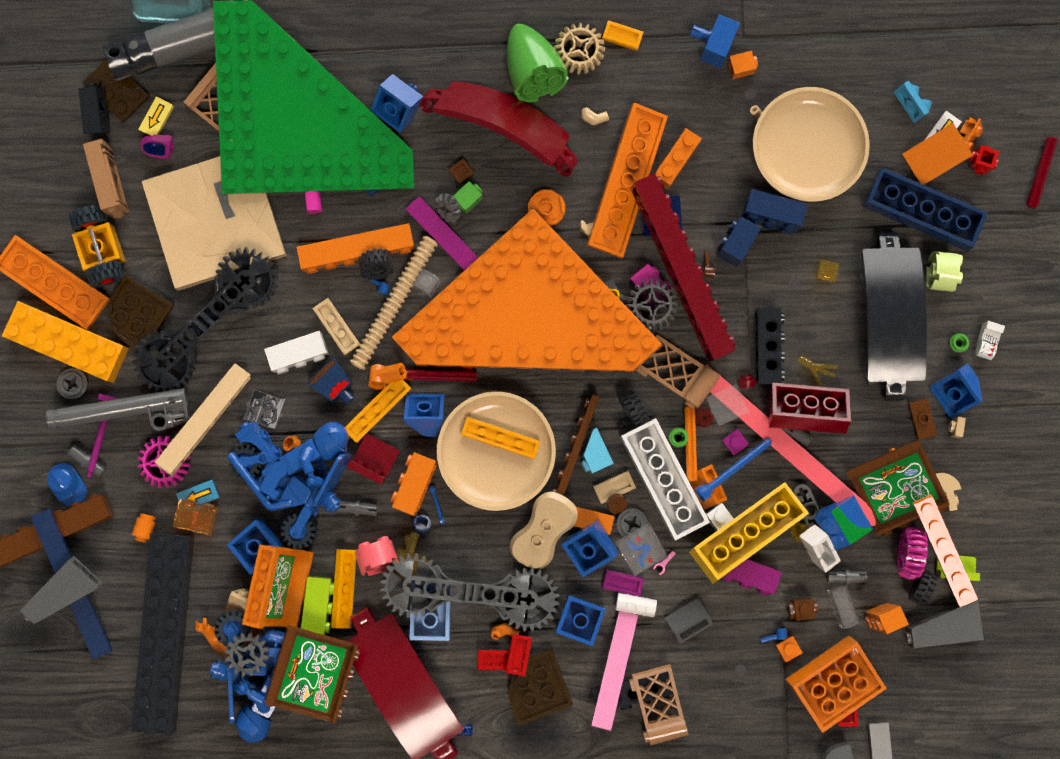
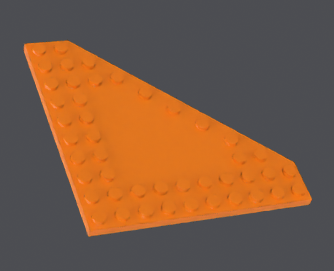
M534 209L527 213L392 336L418 366L634 372L662 347L660 341Z

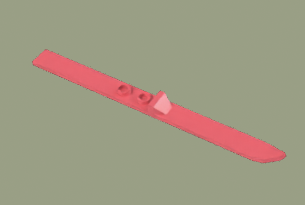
M720 376L710 391L714 397L762 439H771L772 444L770 446L835 503L854 495L871 526L876 525L872 510L859 496L781 428H770L769 418Z

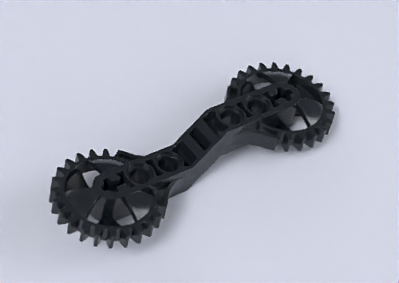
M248 247L244 248L243 253L240 248L236 249V254L233 251L229 252L230 258L225 255L223 257L225 263H218L222 269L215 271L220 276L214 278L215 293L212 300L185 327L179 330H162L160 335L155 331L153 337L148 334L146 340H140L141 345L135 347L139 352L133 353V356L137 359L133 360L132 363L137 364L133 371L140 372L137 378H144L142 384L148 382V389L156 386V392L161 388L163 392L168 391V388L170 390H176V387L181 389L183 387L182 383L186 385L189 382L188 379L193 377V374L190 372L196 370L191 365L197 363L196 347L198 342L224 315L234 310L248 311L251 305L253 309H256L258 304L261 307L265 304L264 300L267 302L271 300L269 295L273 296L275 294L272 289L278 287L273 282L277 281L279 277L273 276L277 270L271 269L274 262L268 264L269 256L262 258V251L257 255L256 248L249 252ZM251 257H253L251 266L249 268ZM230 261L242 269L238 274L229 266L228 263ZM269 272L268 275H263V276H259V277H258L259 274H263V273ZM248 275L250 279L242 286L240 282ZM255 284L264 291L265 295L263 297L252 289ZM230 288H235L238 296L231 295ZM217 301L223 302L225 309H219L216 304ZM187 331L194 334V339L187 337ZM147 344H150L159 351L155 358L146 349ZM175 344L180 346L181 352H176L173 346ZM167 356L171 357L166 364L162 363L163 359ZM175 366L183 375V378L178 379L169 370Z

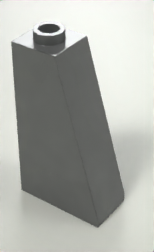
M73 556L26 603L20 612L23 613L22 615L27 621L35 624L93 592L103 582Z
M976 600L962 607L958 605L906 627L907 632H905V641L912 648L984 640L979 602Z

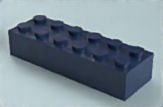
M881 168L876 172L862 205L864 208L965 251L974 248L988 212L885 168Z

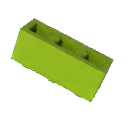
M307 577L301 629L322 635L330 633L331 622H328L329 614H332L333 603L330 602L331 595L334 594L333 578Z

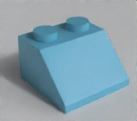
M597 428L591 432L583 454L584 460L581 462L585 472L589 471L590 474L613 464Z

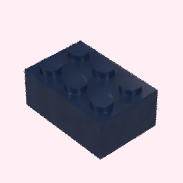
M751 189L746 196L741 217L753 224H762L766 229L774 230V228H777L784 234L792 235V233H796L802 227L808 204Z

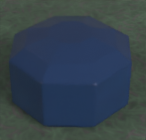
M420 514L414 517L411 527L415 533L422 535L429 531L431 521L428 516Z

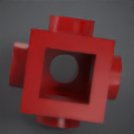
M981 145L971 152L973 156L968 160L971 162L969 168L980 175L988 174L997 167L999 161L997 158L1000 151Z

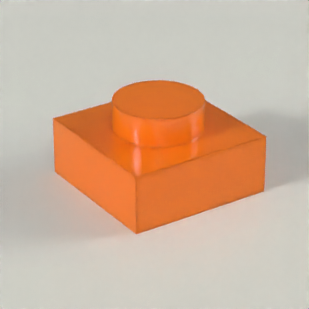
M792 635L775 644L784 662H788L802 654L799 645Z

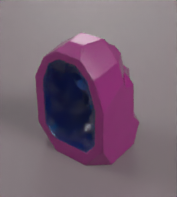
M170 135L146 136L141 139L140 147L150 157L170 158L173 153L174 138Z

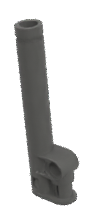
M185 388L59 408L57 410H47L46 418L48 427L51 430L58 427L64 428L149 414L151 427L161 431L174 428L176 425L186 424L190 419L186 391ZM156 417H163L165 425L158 426L155 422Z

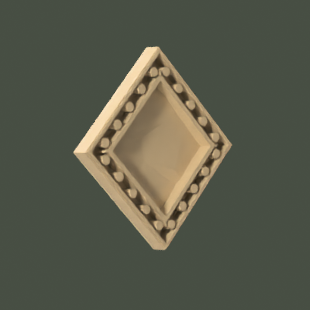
M220 156L142 181L174 287L178 291L214 280L216 276H220V274L215 272L217 269H222L218 263H225L223 257L226 255L230 258L229 252L233 251L236 254V249L238 248L241 249L242 253L245 247H248L249 252L256 248L257 255L262 251V258L269 256L267 262L287 256L267 193L228 195L229 205L235 216L228 219L225 218L214 187V183L221 181ZM251 257L249 268L251 266L253 257ZM230 261L228 263L235 272L242 270L234 262Z

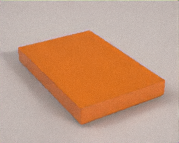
M954 123L904 152L903 156L920 184L925 185L970 158L973 154Z

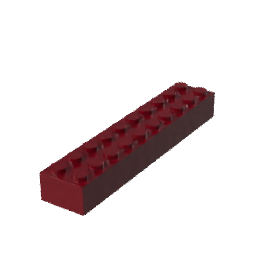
M654 173L634 182L630 190L708 361H713L734 352L736 344L733 337L729 336L726 331L728 326L725 319L720 318L718 303L716 300L713 301L710 296L712 290L709 284L705 283L702 278L704 273L701 266L697 265L694 260L696 258L695 252L692 247L689 248L686 240H688L686 232L684 229L681 230L678 225L680 220L677 213L673 212L670 207L672 205L671 199L668 194H664L662 189L664 187L663 181L660 176L657 177Z

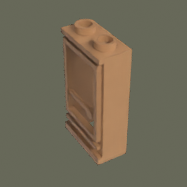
M102 139L83 144L100 209L113 218L125 216V213H129V209L127 208L117 165L114 161L115 158L111 154L113 149Z

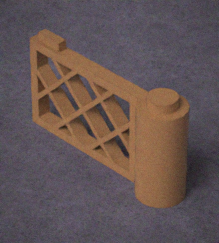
M656 335L655 337L665 345L666 352L654 353L653 356L649 357H653L655 367L647 369L641 365L636 371L645 378L647 375L651 376L685 400L684 404L690 409H694V407L698 409L720 376L659 335ZM669 354H679L682 362L670 364ZM667 355L668 365L657 367L655 357ZM694 364L698 369L694 374L686 375L685 365ZM683 366L684 376L673 377L671 367ZM669 368L671 378H660L658 370ZM685 379L686 386L682 392L675 388L674 380Z
M668 664L632 674L633 679H629L632 692L636 691L646 729L642 731L645 743L649 742L651 746L688 736L671 665ZM668 671L669 677L665 683L657 679L660 673ZM646 677L650 679V682L645 688L638 684V679ZM654 682L662 686L657 694L650 691ZM666 688L673 691L669 700L661 696ZM647 693L655 697L650 705L643 702ZM658 700L666 703L662 711L654 707ZM671 705L677 708L678 714L668 715L666 711ZM651 710L659 714L656 720L648 721L647 717Z

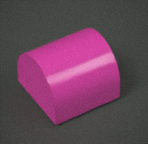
M306 192L307 213H321L320 192Z

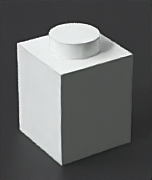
M722 503L705 513L715 530H719L734 519Z

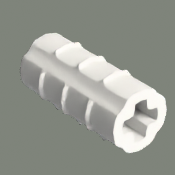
M618 593L615 610L633 613L634 615L654 617L657 600Z

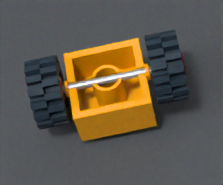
M85 206L82 209L78 208L69 213L68 218L72 230L77 232L72 234L90 287H104L124 279L125 276L121 264L125 263L126 260L115 226L107 222L105 213L100 209V206Z

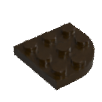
M124 275V279L120 281L112 294L108 314L110 315L111 327L115 334L126 344L135 348L137 345H141L140 340H146L148 334L153 337V333L160 330L175 305Z
M552 649L528 658L525 677L512 676L509 686V700L518 726L573 705Z

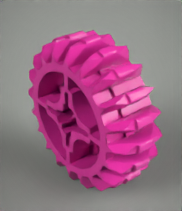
M158 436L157 441L155 439L150 440L151 445L148 443L144 444L147 450H140V453L144 454V456L137 458L139 461H142V464H139L137 467L144 468L140 475L147 474L144 479L146 482L151 480L152 486H155L158 482V488H163L164 484L166 488H170L171 482L173 485H177V479L180 481L184 480L181 474H188V471L184 470V468L191 466V464L185 463V461L172 477L159 468L160 472L163 473V478H160L151 469V467H158L155 461L163 453L165 446L172 442L170 436H166L165 439L162 436ZM159 448L156 459L150 461L154 451Z
M906 527L902 531L897 552V568L900 577L913 580L919 579L922 576L928 553V538L924 529Z

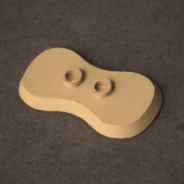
M546 492L540 495L534 502L530 521L511 539V555L528 568L537 570L546 567L554 556L555 545L558 539L570 530L577 521L575 505L568 498L555 492Z

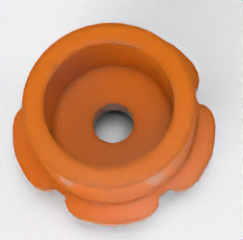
M297 436L286 437L283 442V449L287 453L301 445L300 439Z

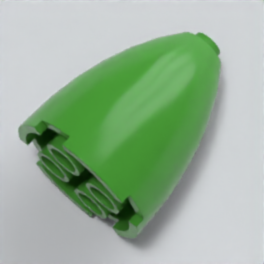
M516 24L512 27L507 42V66L510 81L517 98L524 102H537L540 96L548 93L553 96L566 85L569 79L567 68L554 47L533 28L524 24Z

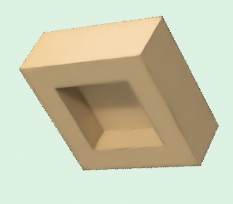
M955 417L950 421L948 427L950 437H963L966 418Z

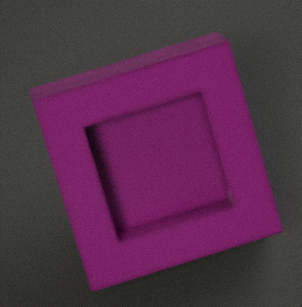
M738 429L721 440L732 456L749 445Z

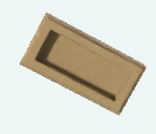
M626 471L593 486L600 503L603 504L607 502L611 495L616 493L625 494L636 489V486L629 471Z

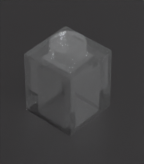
M423 268L413 285L417 290L432 297L441 280L438 276Z

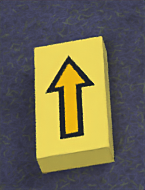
M156 96L139 130L149 136L159 135L174 106Z

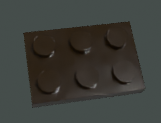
M107 60L82 82L84 85L97 83V87H105L107 108L123 123L150 98L131 78L116 82Z

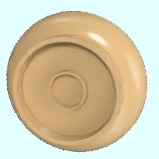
M803 87L783 93L764 109L755 126L753 151L759 171L775 190L795 200L816 202L831 199L842 194L861 176L869 156V135L862 116L847 99L827 89Z
M505 392L482 393L462 402L447 417L441 428L437 443V461L442 477L448 487L466 503L480 509L492 511L512 509L534 498L549 480L556 456L554 435L544 415L526 399ZM470 417L541 441L535 460L461 436L466 418Z

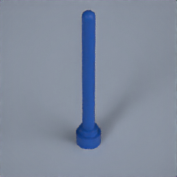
M765 439L708 485H700L696 488L695 492L698 497L704 502L708 500L715 488L772 444L771 439Z

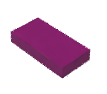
M606 569L602 588L640 597L644 578Z

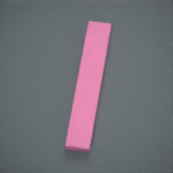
M619 611L592 727L608 731L612 729L638 615Z

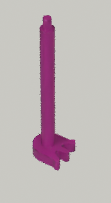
M103 394L98 395L99 402L117 399ZM108 420L100 422L87 469L88 478H91L92 473H94Z

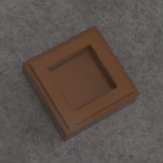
M464 158L448 169L459 185L475 174Z

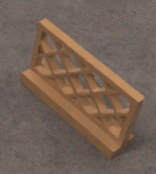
M215 63L185 99L184 104L219 131V126L213 120V114H218V111L212 112L211 101H218V98H211L210 96L211 89L217 87ZM201 102H209L210 112L202 113L197 107Z

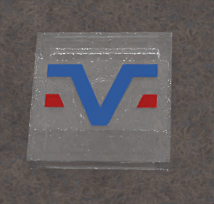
M649 523L616 542L634 576L668 557Z

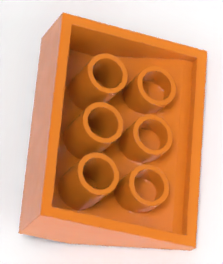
M847 636L786 678L787 683L822 733L887 689L858 642L851 636Z

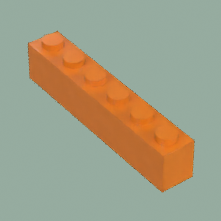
M408 223L298 246L297 252L301 270L307 272V274L318 272V269L321 268L331 270L337 268L336 265L344 264V266L354 265L363 252L366 253L367 250L372 251L374 248L376 250L382 248V250L386 249L393 256V253L398 252L400 254L410 253L412 249H415L411 227Z

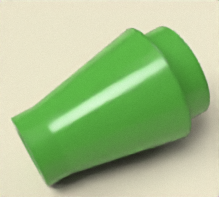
M682 428L673 429L669 435L670 443L675 447H683L688 442L687 432ZM675 435L680 436L679 442L675 441Z

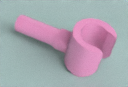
M671 551L662 562L655 563L654 569L658 565L663 567L659 575L665 572V566L676 554L674 551Z

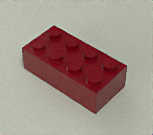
M772 383L768 394L769 427L846 434L851 423L849 389Z

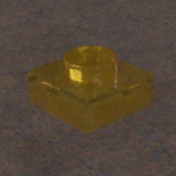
M820 260L816 279L835 283L840 264Z

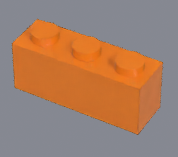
M687 128L655 173L657 177L660 176L664 188L667 190L702 139Z
M883 603L865 612L867 616L865 621L868 627L884 634H889L909 625L901 606Z

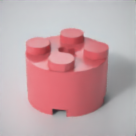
M388 536L377 539V542L371 544L369 541L363 542L358 545L359 549L355 551L362 576H365L366 572L368 576L388 571L386 566L392 565L393 559L399 562L393 542L389 540Z

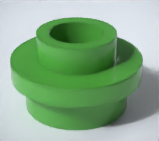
M958 333L950 338L949 345L954 352L961 353L969 347V340L964 334ZM957 340L961 341L960 347L956 345Z

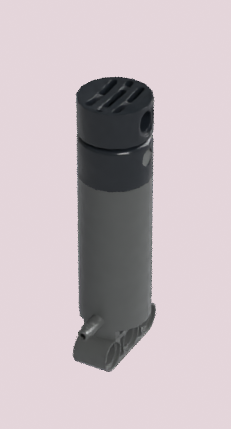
M230 0V1H248V0ZM213 8L124 38L123 43L121 40L103 45L102 49L115 81L119 82L135 76L134 71L139 75L215 49Z

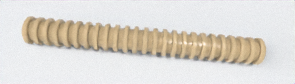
M423 236V241H420V246H417V251L413 253L414 257L410 258L411 262L407 263L408 267L404 268L405 272L401 273L402 277L398 278L399 282L395 283L396 287L392 288L393 292H390V297H387V302L380 309L381 313L377 314L378 318L374 319L375 323L371 324L372 328L368 329L369 333L365 334L366 338L362 339V344H359L360 348L356 350V355H353V360H350L351 364L359 369L365 370L364 366L368 365V359L371 360V354L375 353L374 349L378 348L377 344L381 343L380 339L384 338L383 334H386V329L390 328L389 324H392V319L399 312L398 308L402 307L401 303L405 302L404 298L408 297L407 293L411 292L410 288L414 287L413 283H416V278L420 277L419 273L423 271L422 268L429 261L428 257L432 256L431 252H434V247L438 246L437 242L433 239Z

